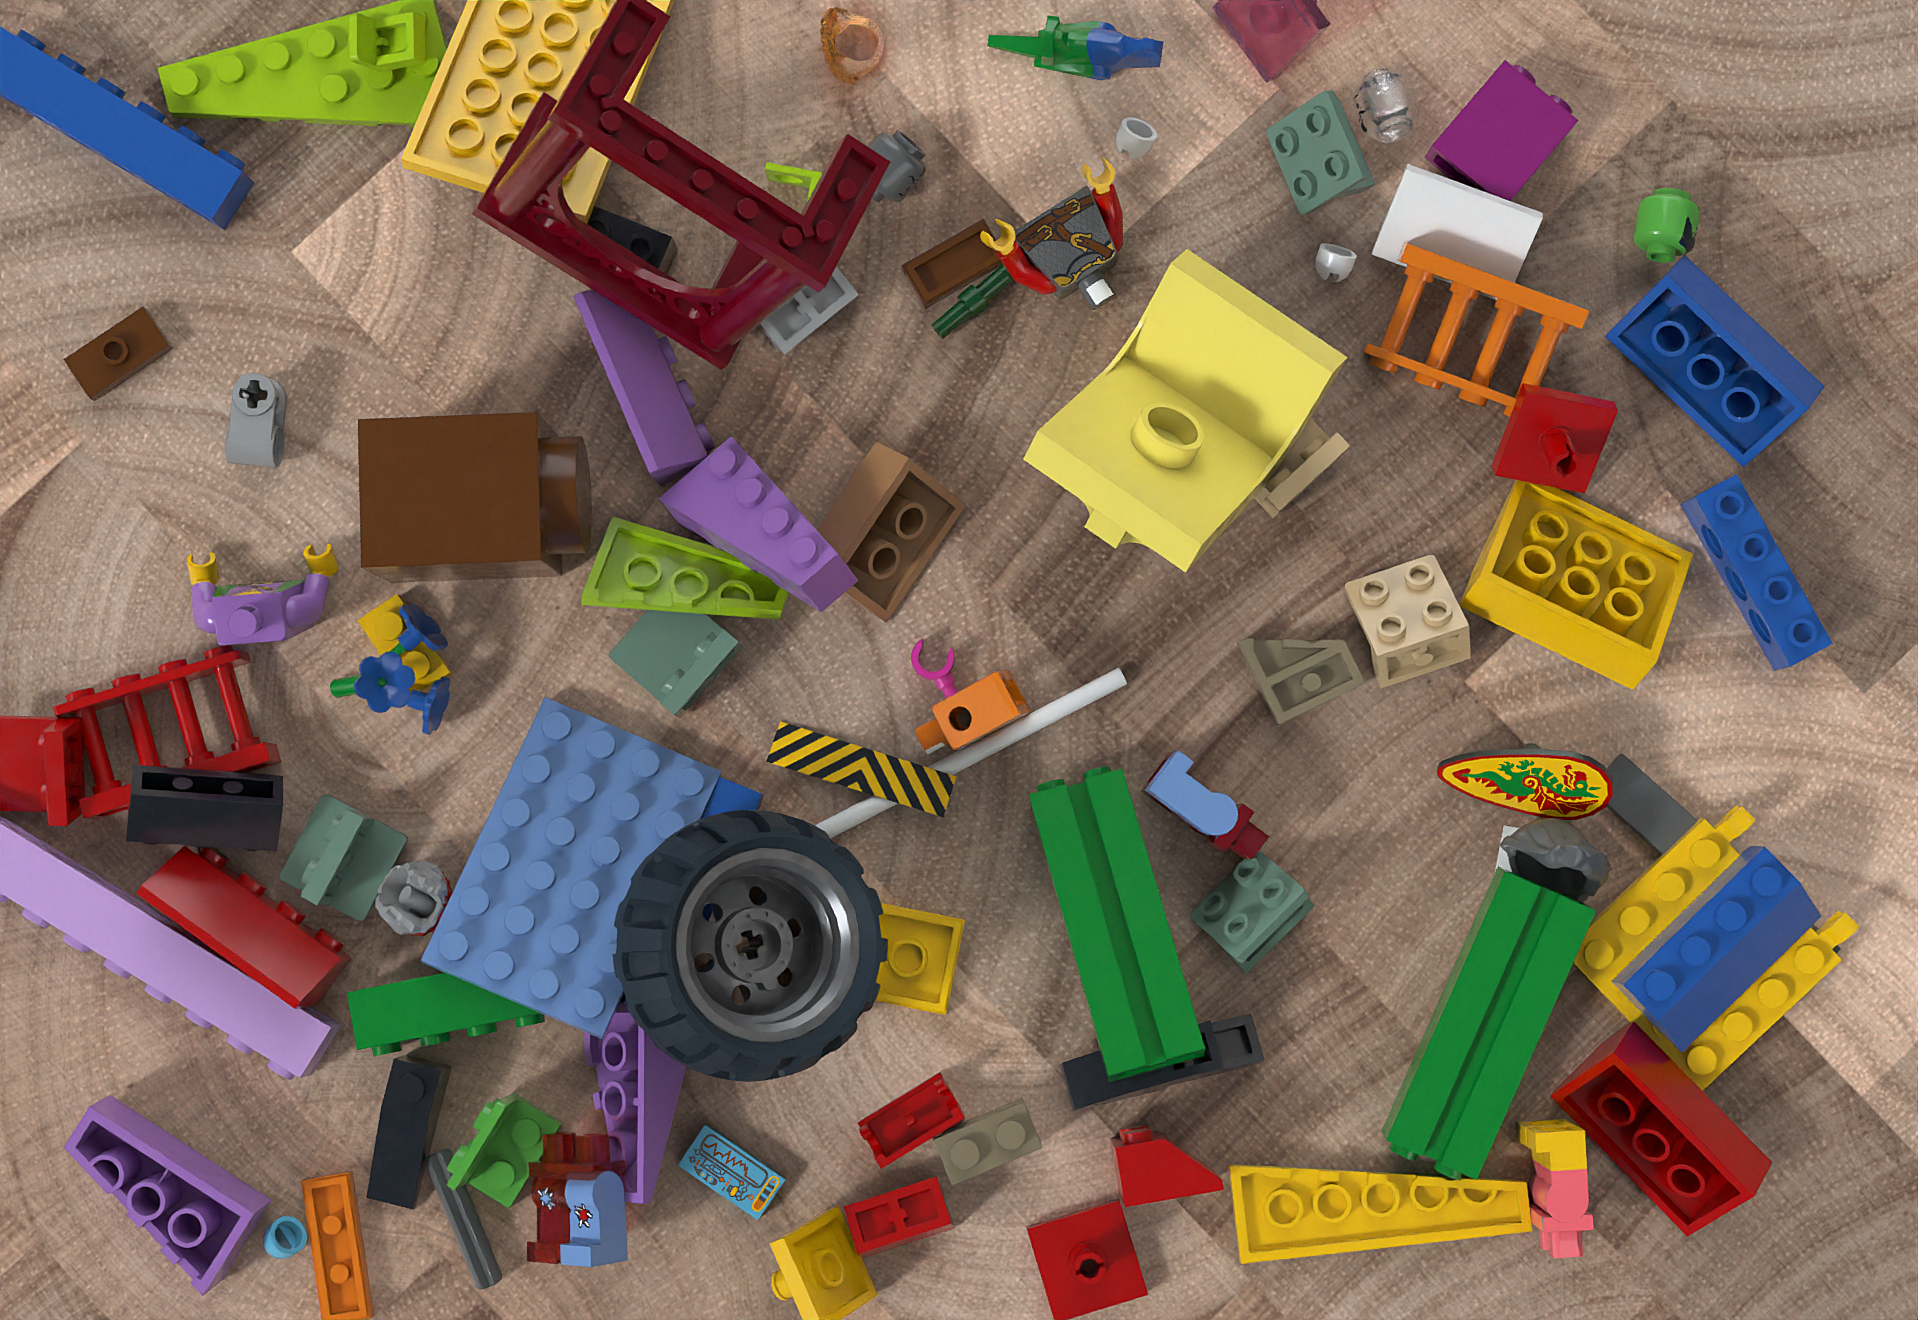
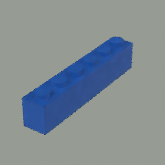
M0 27V96L221 229H226L254 184L242 171L246 166L244 162L223 149H220L217 156L202 147L206 140L183 125H180L177 132L162 123L166 116L150 105L140 101L138 106L134 107L124 101L123 97L126 93L108 80L100 77L98 82L94 83L82 76L86 69L68 56L60 53L58 58L54 59L43 52L46 45L26 31L20 29L17 36Z

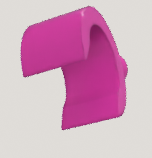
M923 638L919 640L911 653V662L915 672L923 679L934 681L938 690H942L945 699L959 692L954 684L956 681L951 673L954 665L952 647L947 655L945 666L939 671L930 672L923 669L919 663Z

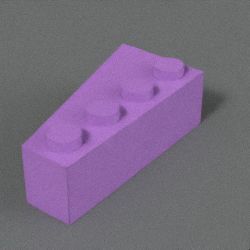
M732 436L658 498L682 527L692 533L699 534L711 545L733 555L756 573L760 572L767 576L776 585L820 612L824 611L858 581L839 554Z
M111 1095L88 1107L64 1146L66 1151L107 1194L112 1193L129 1211L126 1215L139 1228L143 1226L163 1247L160 1251L173 1265L178 1263L193 1279L191 1284L202 1296L223 1280L272 1202L265 1195Z

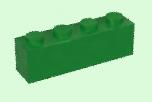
M447 973L346 992L357 1050L372 1048L373 1057L402 1051L401 1041L419 1038L421 1047L450 1041L448 1033L450 1031L467 1028L468 1036L474 1037L497 1032L496 1022L515 1018L516 1028L545 1022L544 1014Z

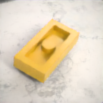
M395 594L357 620L380 655L392 650L399 643L398 637L408 629L406 621L399 613V608L406 604V602L399 594ZM423 641L411 652L406 650L400 655L402 665L410 667L415 673V682L409 688L410 693L413 689L427 692L432 688L436 680L439 681L442 676L448 678L453 674L438 650H431Z

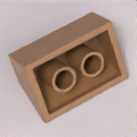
M878 442L873 445L816 530L839 554L858 579L843 595L887 623L966 504L910 458Z

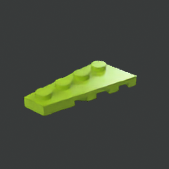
M612 516L581 595V605L780 620L789 592L776 585L773 580L762 573H756L748 568L739 559L726 551Z

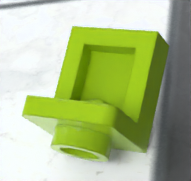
M408 12L373 19L361 13L351 14L349 16L348 35L351 61L379 72L426 63L425 16L416 12Z

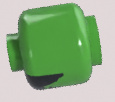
M1673 188L1657 189L1653 192V195L1647 196L1639 203L1633 241L1638 248L1647 252L1646 257L1659 263H1671L1675 261L1676 256L1685 255L1693 250L1700 219V209L1695 202L1691 201L1690 194L1685 191Z

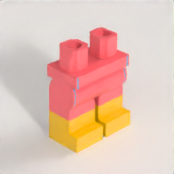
M1566 1119L1516 1122L1518 1142L1532 1150L1533 1174L1528 1181L1527 1190L1529 1198L1534 1203L1529 1204L1531 1222L1539 1229L1540 1248L1549 1250L1550 1256L1553 1258L1582 1257V1231L1594 1230L1593 1215L1587 1211L1589 1193L1585 1130Z

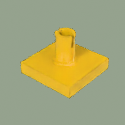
M839 1205L821 1212L769 1243L780 1267L779 1270L772 1274V1290L780 1300L786 1301L793 1297L803 1320H841L878 1296L865 1264L857 1254L852 1235Z

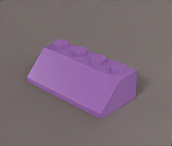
M594 290L583 291L573 295L650 475L659 486L685 476L709 456L707 452L715 449V446L705 423L702 422L695 425L688 408L695 406L696 402L686 379L677 382L670 365L678 361L667 336L658 339L652 326Z

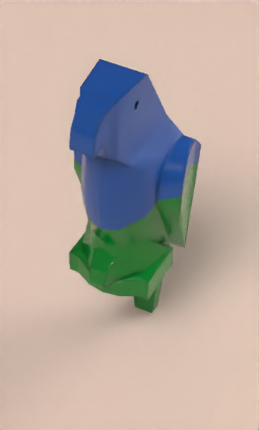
M1047 15L1046 28L1039 30L1038 37L989 35L987 47L1035 58L1034 67L1102 81L1110 80L1113 73L1124 68L1160 67L1164 41L1145 37L1143 39L1132 38L1117 32L1113 25L1106 22L1089 21L1062 24L1059 17Z

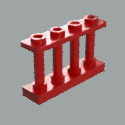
M232 645L220 646L204 652L205 660L188 665L186 659L175 660L158 666L159 674L141 679L139 673L126 675L112 680L113 688L95 693L94 688H86L65 695L66 703L53 707L55 717H81L82 739L96 786L92 787V796L78 800L83 818L101 819L127 811L129 806L131 783L122 786L121 780H115L96 711L123 703L140 765L167 767V765H161L142 696L168 688L189 756L184 759L186 766L182 768L249 773L281 763L277 744L261 743L259 737L253 736L234 668L251 663L249 653L233 650ZM213 674L216 676L235 743L231 744L232 752L214 757L213 751L207 750L188 685L190 681Z

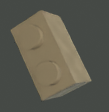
M1023 1097L946 1129L933 1137V1142L952 1186L1043 1148Z

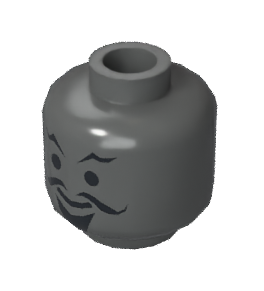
M899 130L893 135L888 132H881L868 147L889 160L890 164L872 199L880 203L886 197L891 201L900 202L924 176L926 167L922 159L926 154Z

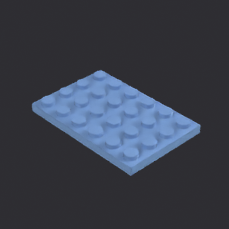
M544 697L421 959L422 963L600 1039H604L624 994L620 980L615 977L612 954H616L617 928L614 927L619 903L626 897L631 885V877L643 860L673 833L701 819L716 782L721 777V771Z

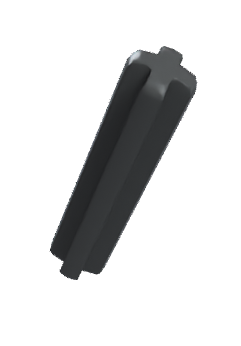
M443 1149L429 1155L425 1159V1164L474 1284L479 1290L486 1289L497 1284L502 1279V1273L466 1185L456 1191L446 1186L453 1175L446 1170L453 1158V1154L450 1149Z

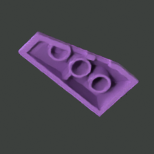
M620 1001L604 1039L584 1032V1052L587 1066H595L600 1091L593 1094L595 1110L604 1111L608 1131L602 1141L607 1171L616 1173L623 1182L625 1202L648 1204L651 1203L686 1066L660 1050L648 1034L637 1025L626 1007L625 1001Z

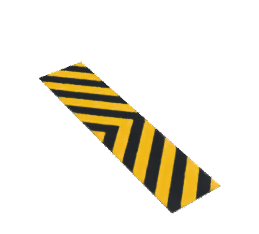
M781 721L766 761L940 817H944L957 777Z

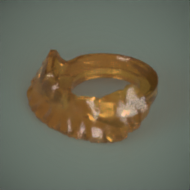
M829 8L823 14L824 17L821 19L822 28H820L821 42L823 44L822 52L825 53V61L829 64L828 68L833 72L835 78L841 79L844 83L855 85L860 75L870 73L881 62L885 52L883 34L871 19L863 15L849 14L848 10L844 8ZM849 26L864 27L871 32L875 39V52L867 60L856 61L850 59L846 55L838 53L835 36L839 35Z

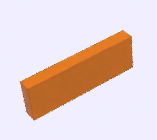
M353 1171L301 1180L321 1319L363 1320L372 1318L374 1310Z

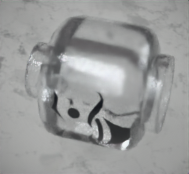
M1384 68L1373 70L1364 76L1362 83L1356 87L1352 96L1353 106L1363 133L1372 139H1378L1382 143H1392L1407 137L1413 131L1414 125L1421 115L1409 77L1401 72L1389 71Z

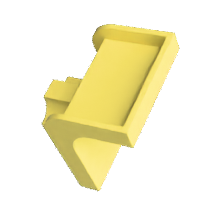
M1186 249L1169 265L1141 320L1116 357L1100 375L1037 431L1023 460L1074 494L1086 505L1090 517L1084 527L1115 549L1121 544L1130 542L1145 545L1186 573L1270 481L1296 444L1348 357Z

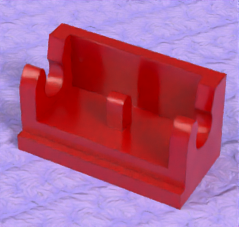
M941 1072L857 1123L860 1127L859 1132L862 1138L868 1142L873 1151L874 1159L880 1169L963 1120L965 1112Z
M937 1176L843 1207L857 1254L860 1257L866 1258L955 1228Z

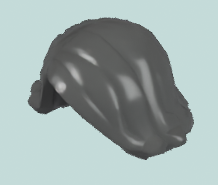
M1561 818L1539 819L1536 822L1525 824L1512 835L1506 836L1500 844L1501 848L1508 855L1513 873L1581 902L1586 901L1589 896L1596 894L1597 890L1608 880V872L1612 870L1607 860L1608 857L1598 852L1577 827Z

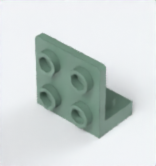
M646 610L612 649L609 657L657 698L674 716L681 718L743 646L706 614Z

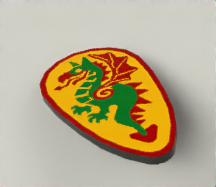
M1533 743L1524 745L1523 749L1485 750L1460 754L1442 760L1437 766V776L1439 779L1472 798L1544 818L1578 820L1593 816L1604 809L1613 796L1612 776L1606 767L1597 760L1572 751L1541 749L1537 744Z

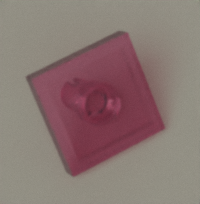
M1218 0L1212 7L1266 83L1278 78L1331 25L1317 6V0Z

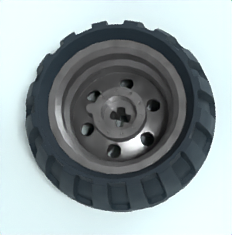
M737 810L719 813L697 820L673 833L643 860L631 877V885L626 897L619 903L614 927L617 928L616 954H612L615 977L622 984L626 996L625 1005L637 1025L648 1034L660 1050L677 1062L699 1073L731 1081H765L793 1075L814 1066L825 1055L838 1050L856 1032L858 1026L856 1022L862 1013L871 1010L881 988L880 984L876 983L880 963L887 961L888 939L881 938L878 918L879 915L883 914V908L876 890L869 888L861 877L864 873L862 865L847 848L833 842L824 830L802 819L772 811ZM754 886L761 888L764 892V895L756 904H753L749 899V891ZM709 903L711 904L716 921L713 923L708 922L702 914L704 906ZM791 918L796 919L800 926L799 934L796 937H792L791 930L787 924V921ZM742 937H747L749 945L742 949V953H738L736 945L742 942ZM700 953H707L712 959L699 972L694 967V959ZM787 967L792 972V979L787 986L782 987L778 983L777 976ZM736 986H739L745 1001L742 1004H735L732 1001V991Z

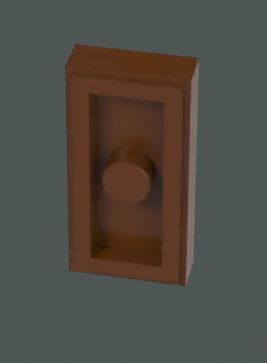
M141 307L63 360L87 396L95 401L172 350L173 347L150 312L145 307Z

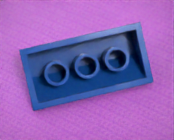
M1686 255L1663 275L1605 335L1615 347L1743 467L1805 413L1825 387Z
M1749 846L1611 982L1680 1052H1683L1821 917V914L1802 884L1765 846Z

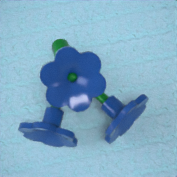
M413 603L409 605L403 604L399 608V613L406 621L408 629L398 637L399 643L392 650L381 654L378 658L373 656L364 658L359 664L360 674L332 680L330 691L336 698L357 695L362 699H366L369 708L376 713H384L390 707L402 708L405 705L422 711V732L430 735L433 730L436 731L439 728L443 712L447 708L450 692L448 691L450 678L442 676L439 681L436 680L429 693L413 689L410 693L409 688L415 682V673L410 667L402 665L400 655L406 650L411 652L422 641L433 651L438 649L444 650L448 646V641L441 634V628L435 620L425 615L421 608Z

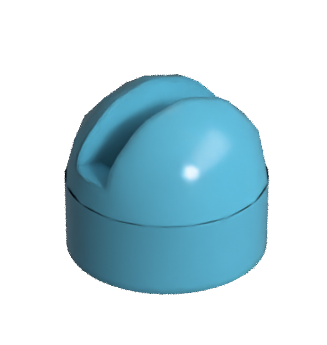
M283 1216L278 1218L267 1227L264 1233L263 1246L265 1251L271 1257L277 1259H286L294 1256L305 1246L307 1240L306 1230L303 1224L294 1217Z

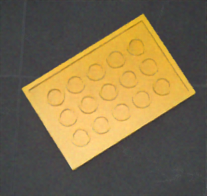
M467 0L401 157L403 168L484 193L542 93L545 92L557 101L559 100L616 0ZM675 0L647 1L669 15ZM662 33L624 98L633 106ZM591 147L562 181L563 193L569 207L575 216L586 224L589 221L612 160Z

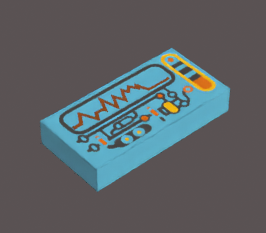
M707 1123L678 1164L679 1167L756 1220L760 1218L786 1179L779 1172Z

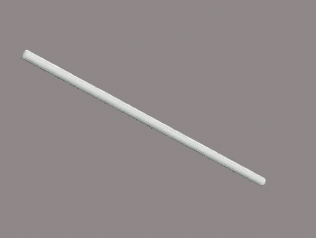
M1118 667L928 766V768L954 775L1127 685V682ZM872 795L815 826L824 830L831 839L898 803Z

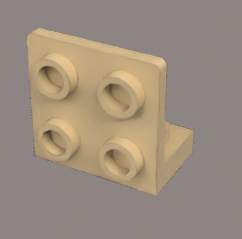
M1311 418L1284 462L1262 491L1255 497V500L1274 518L1339 459L1350 445L1338 432L1329 438Z
M1427 555L1345 584V593L1371 646L1373 674L1380 689L1471 658L1469 624L1434 555Z

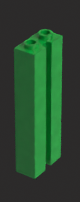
M1103 766L1085 772L1083 774L1084 782L1067 786L1063 779L1042 783L1036 787L1037 792L1029 794V800L1108 1080L1113 1082L1202 1057L1205 1053V1046L1123 769L1111 771L1109 766Z
M1497 867L1381 1130L1386 1141L1391 1143L1389 1149L1392 1152L1412 1161H1416L1418 1155L1436 1160L1435 1170L1455 1180H1461L1463 1174L1473 1179H1478L1595 915V909L1588 904L1502 867Z

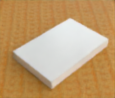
M1407 164L1374 244L1372 255L1407 267V264L1399 262L1397 259L1403 244L1408 243L1515 283L1543 219V213ZM1434 275L1435 278L1452 284V281ZM1479 292L1481 295L1497 300L1496 297Z

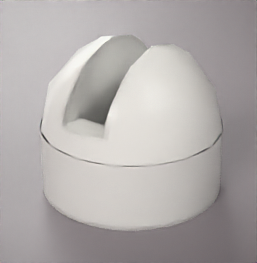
M1128 117L1123 119L1117 131L1115 143L1121 154L1126 150L1131 153L1129 159H1137L1147 155L1157 138V133L1147 122Z
M1322 243L1316 256L1315 268L1317 274L1326 280L1330 273H1333V282H1340L1347 278L1352 271L1357 255L1347 248Z

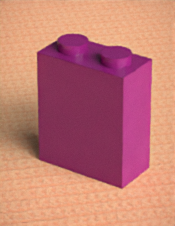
M1504 60L1432 144L1424 158L1451 180L1511 201L1579 120L1571 115L1573 111L1563 99L1556 95L1548 96L1535 85V78L1528 70L1520 65L1512 66Z

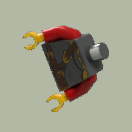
M1101 156V161L1104 164V171L1100 176L1092 177L1091 169L1086 163L1081 168L1083 177L1094 187L1092 193L1089 187L1085 186L1015 231L1010 224L1000 219H995L1002 229L1000 238L994 241L984 231L981 232L980 236L985 245L998 250L997 256L1017 283L1043 295L1054 293L1060 300L1079 289L1092 310L1101 307L1116 296L1115 291L1103 273L1116 265L1118 259L1117 252L1123 246V212L1115 186L1112 184L1115 178V169L1103 156Z

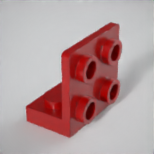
M0 715V811L47 812L48 826H68L82 814L78 800L85 798L81 717Z

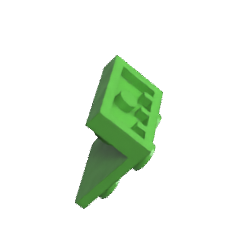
M512 1093L502 1099L496 1098L493 1103L488 1102L473 1124V1128L479 1131L474 1141L470 1140L466 1146L462 1144L451 1159L446 1170L453 1175L446 1186L456 1191L469 1183L507 1208H511L563 1122L516 1093Z

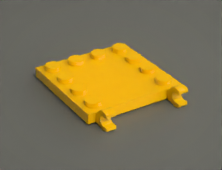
M1737 805L1730 809L1713 827L1706 819L1700 818L1668 851L1662 854L1594 918L1573 962L1630 1023L1634 1021L1702 1091L1842 961L1832 949L1848 939L1860 927L1846 912L1842 913L1840 910L1828 918L1816 932L1810 927L1683 1052H1680L1611 981L1740 856L1729 843L1745 832L1756 820L1742 806L1738 807Z

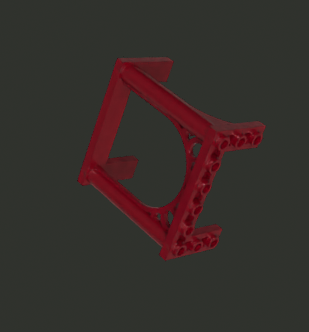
M616 0L559 100L557 101L545 92L538 98L472 215L722 370L729 364L741 339L806 285L817 292L826 287L890 161L847 133L835 148L802 213H798L624 100L671 16L647 0ZM590 147L737 240L711 289L679 283L575 216L565 199L562 181Z

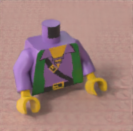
M327 544L326 551L320 555L316 554L313 545H308L304 549L303 555L311 573L305 579L217 587L215 584L219 581V572L215 554L210 552V561L205 564H195L193 554H190L186 561L190 581L193 585L192 610L195 625L204 632L216 634L218 645L282 641L314 627V623L323 614L330 583L328 577H331L338 571V562L331 544Z

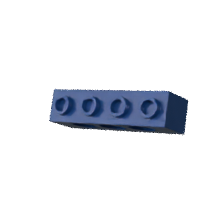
M1737 474L1680 504L1774 671L1791 667L1833 644Z

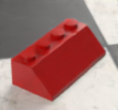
M184 845L145 881L136 892L137 895L294 1009L318 1005L352 958L341 950L345 943L333 933L324 928H321L317 933L302 921L306 915L296 906L285 900H281L277 904L266 896L264 892L267 886L256 877L244 871L239 876L226 867L225 864L229 859L214 847L198 848Z
M1634 1021L1602 1042L1550 1095L1687 1237L1753 1198L1772 1164V1161Z

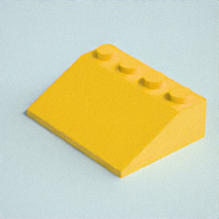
M1515 480L1475 564L1459 606L1633 690L1659 658L1693 553L1558 488Z

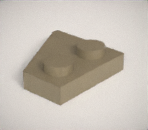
M1244 638L1237 642L1277 726L1366 683L1345 640H1256L1254 638Z

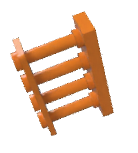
M1404 243L1397 261L1407 264L1404 274L1408 275L1404 288L1381 346L1365 342L1362 351L1372 355L1369 361L1370 365L1396 374L1398 366L1405 367L1416 372L1414 381L1431 388L1441 390L1443 382L1461 388L1458 397L1485 407L1488 399L1504 404L1506 407L1503 414L1510 417L1522 384L1541 385L1561 333L1567 334L1570 325L1582 329L1589 310L1414 245ZM1434 275L1452 281L1449 290L1453 294L1426 363H1422L1398 353L1426 282L1431 283ZM1479 292L1497 298L1494 307L1498 308V311L1471 379L1468 380L1443 371L1471 299L1476 300ZM1524 309H1528L1542 314L1539 324L1544 326L1517 393L1513 397L1488 386L1516 316L1521 317Z

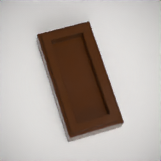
M984 219L901 265L904 274L925 309L1003 264L997 256L998 250L985 245L980 238L981 232L984 231L996 241Z

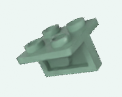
M1332 89L1321 92L1267 128L1266 135L1301 215L1313 212L1332 199L1361 193L1375 185L1341 101L1336 97Z
M324 794L310 816L280 872L279 878L285 883L303 891L300 897L317 906L329 905L358 921H365L375 904L376 897L379 895L377 890L380 884L384 882L386 875L398 861L408 842V837L331 795Z
M1259 850L1252 860L1246 858L1240 862L1236 869L1191 912L1190 917L1247 974L1315 905L1308 899L1309 893L1299 883Z

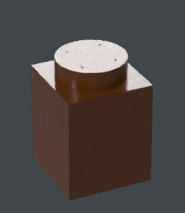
M537 412L358 419L361 568L390 583L562 576V554L588 553L592 529V499L588 455L582 436L558 437V434Z

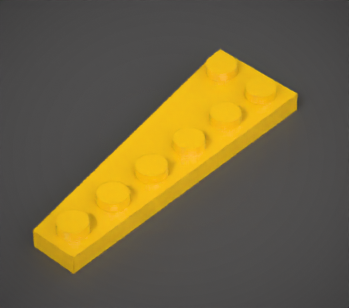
M1242 1164L1228 1165L1238 1255L1241 1264L1533 1231L1527 1182L1523 1180L1478 1178L1476 1180L1471 1177H1462L1461 1180H1455L1448 1176Z

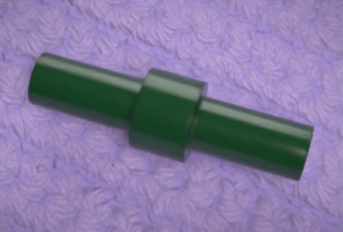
M1002 264L979 285L975 287L971 284L957 296L958 302L931 324L940 338L944 339L970 316L975 319L989 307L988 301L1014 280L1006 267Z

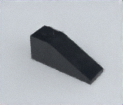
M408 1055L393 1059L380 1110L366 1198L415 1209L426 1168L425 1159L430 1153L451 1066Z

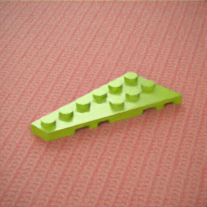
M399 0L356 12L373 19L408 12H416L425 16L426 63L379 72L352 62L348 46L349 16L351 15L349 14L158 67L169 113L177 118L223 120L255 118L269 122L301 120L305 123L360 126L393 124L409 125L410 128H414L448 48L435 0Z

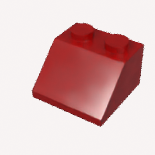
M1148 1124L1120 1128V1137L1110 1138L1119 1194L1125 1207L1224 1190L1222 1179L1212 1168L1158 1130L1151 1131V1128H1148Z

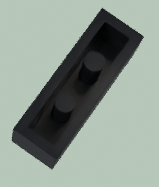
M133 765L126 841L142 842L149 845L174 844L198 848L220 847L244 849L247 851H277L283 811V776Z

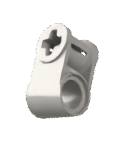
M247 373L241 376L234 384L230 423L225 439V455L228 463L277 468L281 464L284 452L283 430L287 396L283 386L277 381L259 373ZM262 390L268 393L266 400H259L257 404L252 402L253 394H260Z

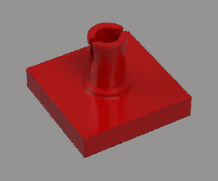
M1523 383L1491 466L1494 475L1585 493L1618 412L1614 401Z
M1119 1198L1026 1227L1054 1320H1069L1148 1295Z

